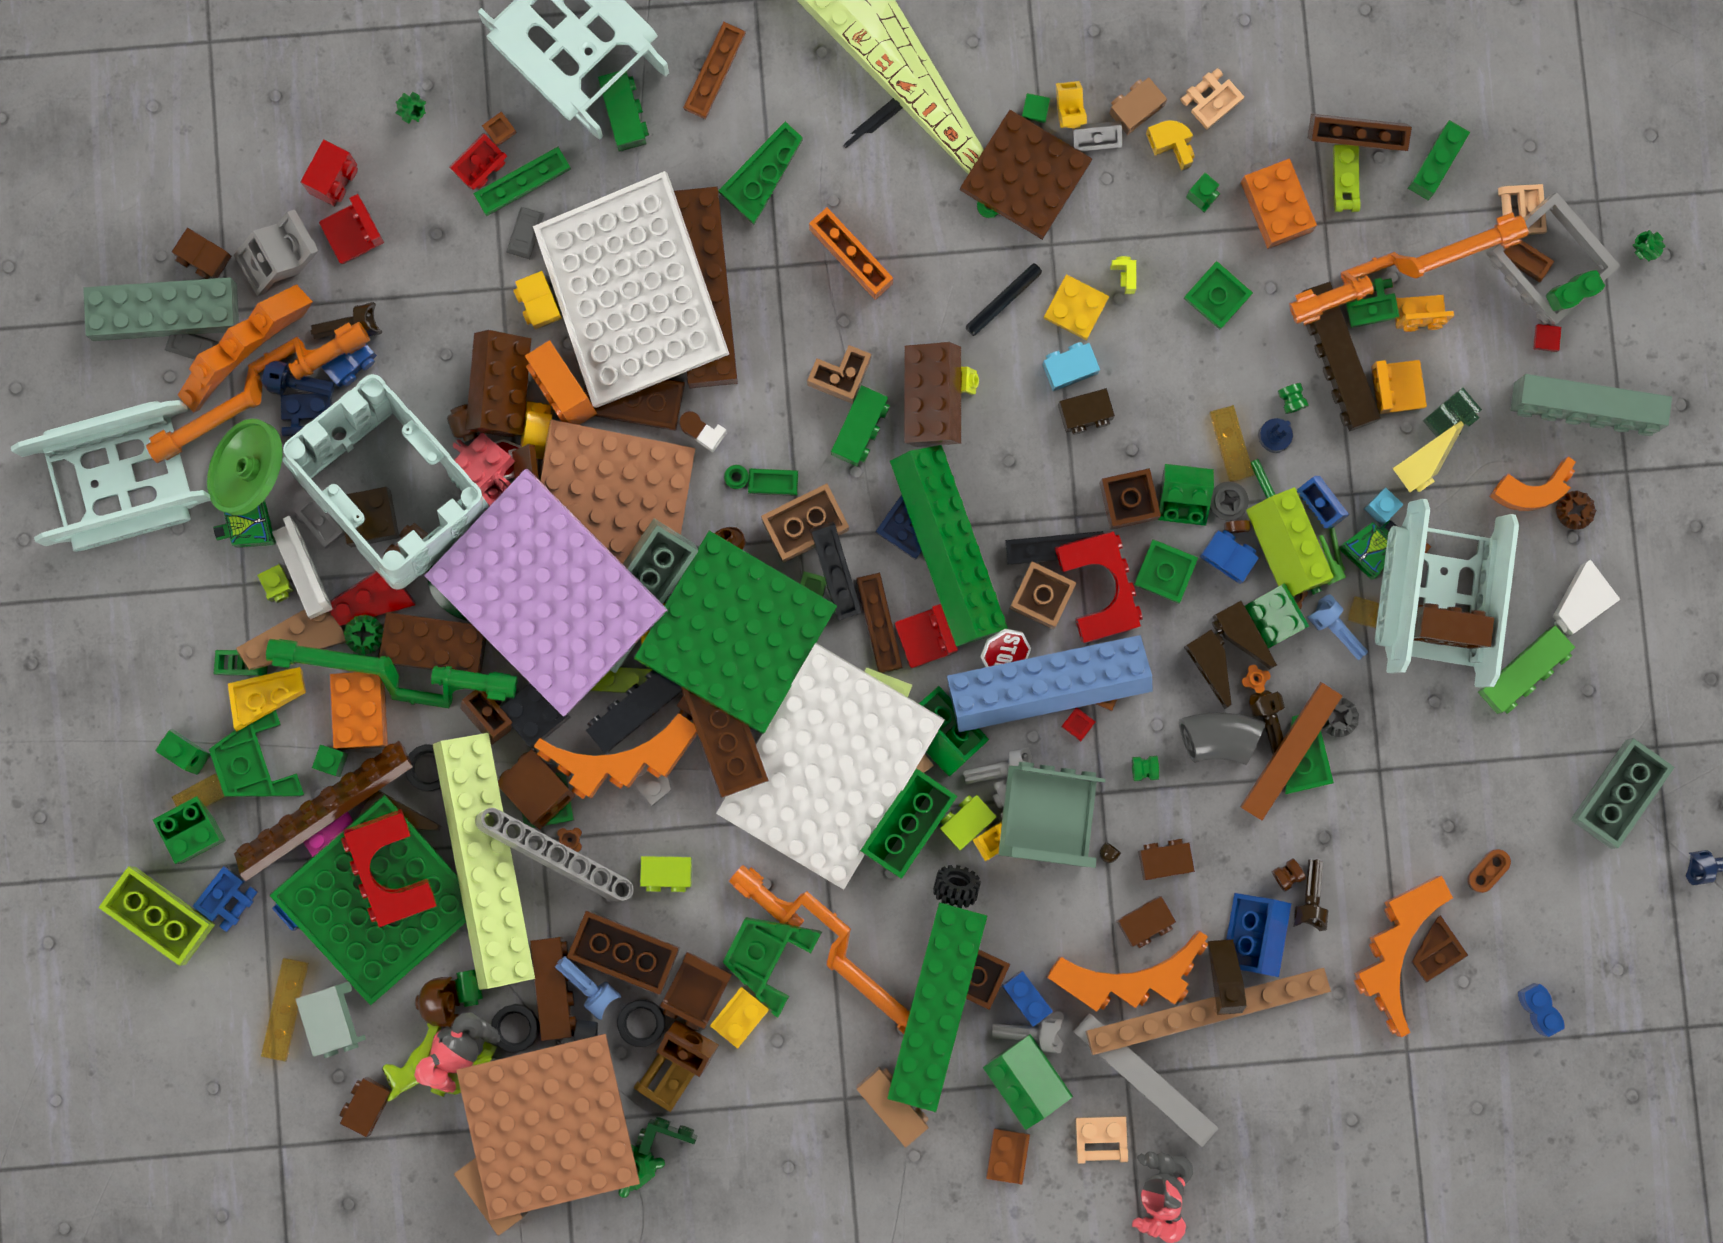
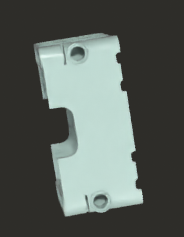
M375 374L364 377L356 387L345 393L337 402L287 440L283 447L285 457L282 458V461L291 471L293 477L325 513L328 512L356 544L359 552L393 589H403L418 576L425 573L489 508L478 485L452 459L450 454L386 385L385 381ZM393 414L403 425V436L429 464L434 465L440 461L451 481L456 484V487L462 493L459 501L456 502L452 498L437 510L440 526L429 535L421 539L412 530L398 542L401 554L398 551L392 550L386 552L383 559H381L356 530L364 522V514L338 485L331 484L321 491L312 478L345 451L349 453L354 449L353 445ZM342 432L346 434L343 440L338 441L334 439L337 433Z

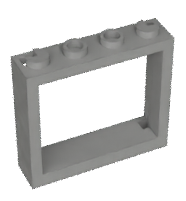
M1558 192L1549 195L1524 218L1527 228H1529L1550 210L1602 270L1599 274L1603 281L1620 267L1618 262ZM1501 244L1493 246L1486 252L1489 260L1493 263L1492 266L1496 270L1500 269L1505 275L1504 280L1506 283L1518 290L1521 294V300L1537 312V319H1541L1545 325H1556L1576 307L1557 312L1553 311L1549 304L1503 252L1505 249Z

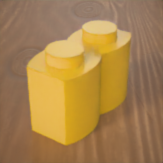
M543 271L515 281L517 288L513 289L518 303H524L526 310L522 311L527 325L532 324L534 329H538L562 319Z

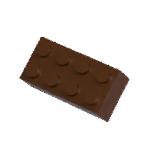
M493 330L474 333L465 430L502 437L523 435L529 373L526 368L529 362L525 355L530 353L532 338Z
M951 342L905 346L904 443L915 447L961 444V346Z
M386 612L379 658L381 656L390 657L393 664L398 666L433 670L434 666L445 668L446 666H452V669L481 673L487 639L472 624Z
M585 911L567 958L661 995L680 947L591 911Z

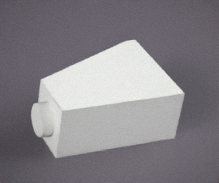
M1591 560L1580 565L1553 615V618L1556 620L1554 624L1567 636L1580 630L1620 600Z

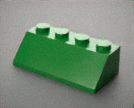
M916 768L903 791H900L860 851L902 879L957 798V795Z

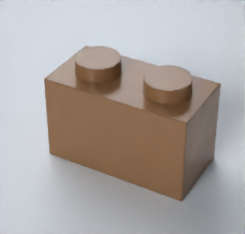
M1149 77L1144 81L1140 79L1130 87L1131 92L1126 96L1119 95L1111 103L1112 107L1109 114L1115 121H1121L1122 129L1127 135L1163 108L1167 102V98Z

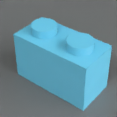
M1078 342L1069 346V351L1060 354V351H1055L1046 356L1047 359L1043 361L1042 366L1053 391L1099 373L1100 368L1090 343L1083 345L1082 342Z

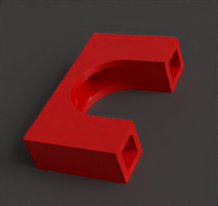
M1108 531L1054 547L1061 571L1065 572L1089 564H1100L1111 572L1115 580V595L1107 607L1100 611L1075 618L1081 642L1086 643L1141 627L1140 620H1143L1139 605L1135 606L1133 597L1136 596V591L1133 583H1129L1126 573H1129V566L1126 558L1122 559L1120 549H1123L1119 534L1115 535L1114 531Z
M402 809L344 830L345 837L341 838L345 852L350 851L353 861H350V865L354 875H359L362 884L358 886L363 899L368 898L371 907L367 908L372 922L377 921L378 926L382 927L437 906L428 879L403 888L390 889L380 885L371 874V859L381 847L410 836V830Z

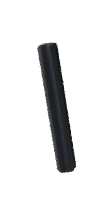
M892 98L850 133L855 135L845 142L843 146L847 148L865 133H873L903 109V107L897 100Z
M1035 263L1031 264L966 325V330L972 336L978 334L1041 275V268Z

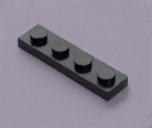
M832 521L810 529L831 601L837 605L835 614L838 621L862 613L835 523Z
M1103 531L1005 540L1007 565L1058 560L1054 547L1102 534Z

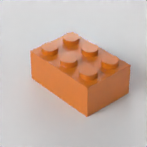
M1290 158L1243 177L1241 185L1267 249L1314 231L1317 224Z
M550 340L525 355L529 362L526 365L527 370L561 422L580 425L597 414L587 395Z
M360 672L330 674L333 748L344 750L386 747L388 745L385 685L379 675Z

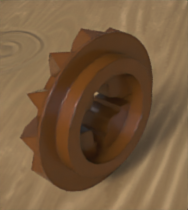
M1578 490L1567 492L1559 499L1556 506V514L1559 521L1565 527L1573 530L1587 527L1594 521L1597 511L1594 500L1588 496V493ZM1574 503L1576 506H1585L1580 511L1581 516H1578L1577 513L1568 515L1574 508Z

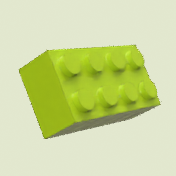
M133 866L127 867L98 907L179 966L188 963L215 926V923Z

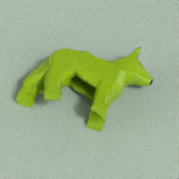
M427 1023L428 1032L425 1039L410 1054L403 1067L400 1068L391 1064H385L382 1067L388 1084L392 1089L387 1101L395 1099L402 1092L419 1084L414 1076L416 1066L423 1058L431 1056L433 1038L442 1027L432 1026ZM484 1042L483 1050L477 1056L472 1066L490 1062L497 1046ZM448 1073V1077H451L452 1081L456 1084V1090L453 1093H448L453 1095L460 1094L461 1089L457 1073ZM431 1088L430 1090L432 1093L442 1097L446 1094V1092L439 1089Z

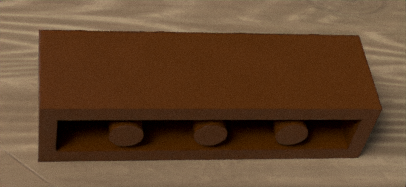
M1311 114L1307 138L1316 142L1408 151L1412 127L1405 123Z
M563 937L531 940L541 1040L573 1037V1031H575L577 1024L576 1016H571L570 1006H574L573 991L568 990L569 980L555 968L560 959L568 956V943L563 941Z

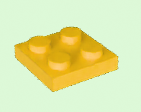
M1066 274L1043 319L1087 341L1109 296Z

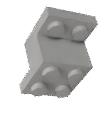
M295 210L286 212L277 224L254 230L233 255L256 295L259 296L265 294L275 282L298 275L319 251L304 227L303 221Z

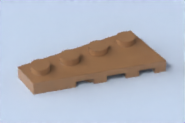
M304 609L240 645L236 650L250 671L272 664V661L266 660V649L269 639L297 641L299 646L327 649L330 646L344 644L345 636L340 625L329 611L310 620Z

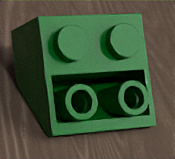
M1165 464L1159 498L1161 517L1158 520L1206 526L1214 490V469Z
M198 796L152 819L175 864H183L226 841L214 817Z

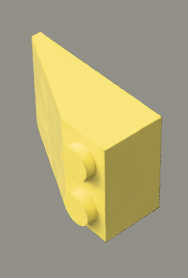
M1462 421L1393 468L1409 492L1415 489L1420 492L1435 482L1432 477L1440 471L1464 426Z

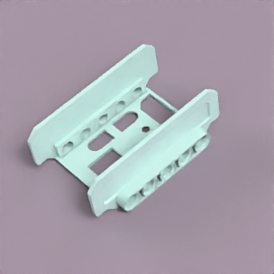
M514 0L495 19L480 8L478 14L482 23L490 31L486 37L491 44L567 120L570 121L575 116L599 140L603 137L601 128L589 116L586 110L641 56L664 76L669 74L667 62L651 45L658 35L625 0H584L591 8L580 19L564 4L563 0H551L567 16L554 29L531 7L537 0ZM598 15L614 31V38L609 42H602L587 27ZM534 26L543 28L556 41L544 53L528 36L529 30ZM616 45H629L637 55L589 99L581 91V79ZM586 48H591L593 53L588 56L584 51ZM563 49L579 65V71L573 76L563 73L551 61Z
M180 400L161 403L159 401L148 402L45 431L42 436L20 441L11 446V451L21 457L38 453L45 454L64 527L46 531L35 536V542L43 546L71 541L73 551L77 552L190 521L188 509L211 500L210 494L204 490L190 492L180 453L169 460L165 459L168 474L136 482L132 467L133 464L152 459L146 448V445L151 442L149 438L163 429L166 433L169 431L174 432L171 418L177 414L188 412L187 406ZM132 440H141L144 443L145 448L142 454L124 460L119 459L116 445ZM106 448L109 464L91 469H86L82 466L81 458L84 454ZM63 459L73 463L75 466L86 508V513L82 520L70 525L67 524L52 462ZM93 480H97L99 482L97 488L91 487V482ZM147 486H152L156 489L157 496L154 501L132 507L129 491ZM118 495L121 511L103 516L94 513L93 506L96 501Z
M1419 499L1408 503L1407 515L1402 526H1392L1387 540L1375 632L1376 645L1385 646L1388 658L1386 671L1391 674L1405 673L1411 657L1472 666L1476 673L1475 687H1494L1501 672L1519 530L1517 517L1514 514L1496 517L1494 532L1491 538L1428 528L1430 516L1428 500ZM1427 532L1478 540L1477 554L1469 560L1425 553ZM1424 561L1428 565L1425 588L1420 587ZM1442 567L1447 568L1448 573L1446 575L1440 573ZM1464 567H1469L1474 573L1471 595L1457 593L1459 573ZM1419 597L1424 598L1423 605L1424 603L1438 604L1439 608L1446 609L1447 607H1455V603L1469 605V612L1471 610L1486 612L1485 616L1494 617L1491 647L1467 649L1413 641Z

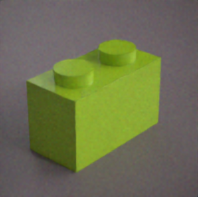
M968 795L959 804L962 808L955 815L950 812L940 821L943 824L940 830L959 851L997 817L977 795L974 798Z
M641 856L640 886H646V891L661 892V887H671V892H686V887H692V857Z

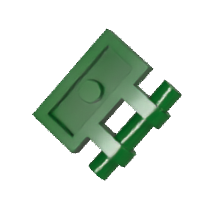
M1377 278L1374 279V282H1371L1377 297L1361 299L1359 301L1355 299L1353 302L1346 303L1351 328L1399 319L1395 293L1385 295L1384 289L1393 288L1392 278L1384 280Z

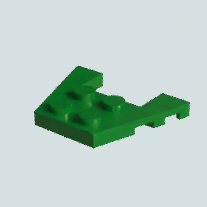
M276 710L237 732L234 730L209 749L224 797L304 796L297 773L271 781L257 739V733L281 726Z
M746 917L723 963L778 1018L789 995L767 984L788 942L811 954L822 931Z

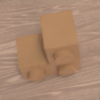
M848 345L840 367L816 358L807 380V385L853 404L870 364L871 354Z

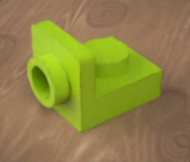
M281 564L257 575L266 592L267 600L271 602H282L290 597L289 593L294 591Z

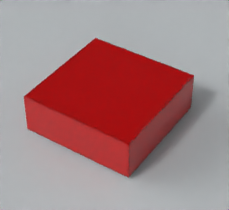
M1537 324L1535 326L1533 349L1558 352L1560 350L1562 327Z
M1075 708L1061 727L1081 742L1096 721L1079 708Z

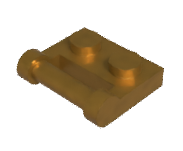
M658 1053L641 1081H637L633 1088L671 1112L695 1074L671 1061L670 1068L655 1091H652L648 1087L665 1060L668 1059Z

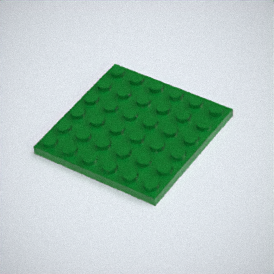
M708 531L698 548V553L683 573L666 602L665 607L668 610L652 626L634 659L764 734L837 605L715 533Z
M383 795L345 829L392 813L398 809L386 795ZM406 817L405 820L410 830V836L381 847L371 859V874L380 885L390 889L403 888L428 879L437 906L382 927L378 926L377 921L372 922L367 908L371 907L368 898L363 899L358 886L362 884L359 875H354L350 865V861H353L350 851L345 852L341 838L345 837L344 830L269 895L370 1006L466 923L457 874Z

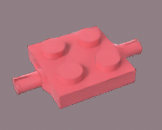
M481 433L468 446L459 439L456 440L459 445L455 442L453 443V448L460 452L454 461L478 485L482 494L495 484L503 490L507 489L506 486H510V481L503 476L515 461L484 433Z

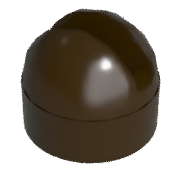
M1107 842L1100 849V857L1106 863L1116 861L1121 855L1117 848Z

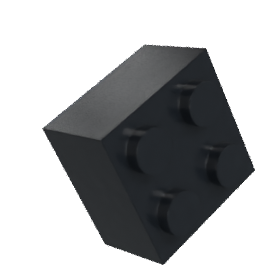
M531 683L518 692L514 699L511 698L500 707L513 722L511 724L532 749L539 738L544 740L571 718L569 714L562 716Z

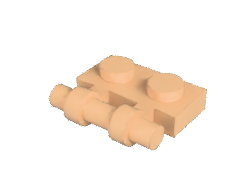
M1218 68L1212 73L1208 72L1202 77L1203 80L1195 87L1191 86L1186 90L1187 94L1180 99L1185 106L1192 101L1197 104L1191 113L1206 130L1244 99L1242 93L1229 79L1222 85L1218 82V79L1223 76V73ZM1209 87L1212 88L1214 92L1207 98L1201 95Z

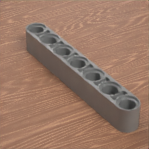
M488 808L476 816L475 823L481 832L612 902H621L633 895L634 888L628 879L496 808ZM486 814H490L494 818V825L492 827L486 825L484 821ZM508 826H512L516 830L514 839L510 838L506 833ZM530 837L538 842L536 850H532L528 845ZM552 849L559 853V860L557 862L553 861L550 857ZM574 861L579 862L581 865L579 874L575 873L572 869ZM596 872L602 876L601 885H597L594 881V874ZM617 884H620L624 889L622 897L618 896L615 892Z
M1089 1013L1073 1032L1089 1046L1086 1031L1104 1025ZM1126 1046L1098 1054L1201 1147L1219 1129L1129 1047Z

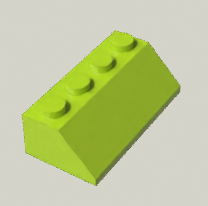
M1295 487L1273 495L1246 509V513L1278 586L1285 583L1294 597L1329 583L1334 578Z

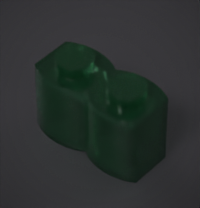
M1461 388L1422 421L1438 437L1461 421L1468 427L1480 418L1477 414L1482 409L1467 391Z

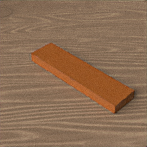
M723 22L683 107L685 111L703 119L707 118L745 37L746 31Z

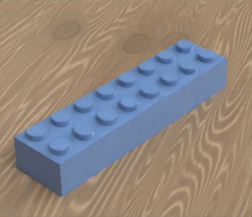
M1141 635L947 676L949 694L959 732L1153 692L1152 673Z

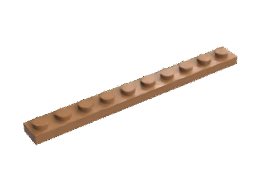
M1320 968L1245 988L1247 1006L1243 1013L1217 1015L1215 997L1087 1030L1086 1035L1091 1053L1096 1055L1328 993L1331 990L1325 969Z

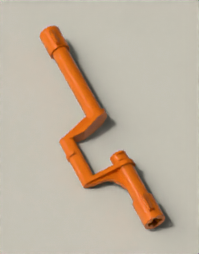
M1513 212L1496 218L1497 224L1490 230L1416 258L1398 255L1395 252L1379 258L1374 257L1369 262L1341 272L1343 286L1319 295L1313 294L1312 289L1295 295L1297 301L1289 303L1293 319L1296 324L1303 322L1304 325L1320 320V315L1323 314V311L1355 299L1359 301L1366 297V295L1373 294L1374 289L1367 275L1395 265L1399 272L1407 276L1419 278L1425 272L1501 244L1506 249L1521 243V238L1528 236L1526 222L1521 215L1515 217Z
M348 322L334 331L336 334L335 339L317 349L307 350L302 340L297 336L273 351L264 353V356L248 364L243 392L174 432L169 431L166 433L163 429L149 438L151 442L146 445L150 456L156 463H160L165 459L169 460L182 452V446L250 407L255 408L260 405L263 384L259 373L264 371L267 364L281 361L296 352L298 360L296 359L295 362L289 363L288 366L293 376L300 380L302 377H306L307 374L309 376L314 374V370L343 353L352 354L365 347L366 343L370 341L366 330L360 322L352 326Z
M742 865L728 882L744 897L752 898L782 924L800 927L804 919L795 912L801 905L815 915L839 936L831 945L827 967L831 971L835 970L897 1023L896 1027L904 1034L910 1011L846 957L851 928L842 922L836 913L833 914L808 891L800 894L794 902H786L777 898L762 885L764 878L752 867L748 869Z

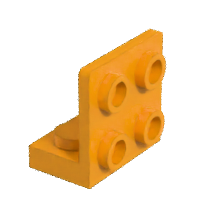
M1444 295L1396 298L1400 316L1399 319H1395L1396 329L1403 328L1404 332L1419 330L1418 327L1427 326L1428 330L1442 329L1443 325L1447 324L1454 317V311H1445Z
M1383 360L1376 361L1371 366L1379 414L1424 409L1427 407L1420 360L1390 364Z

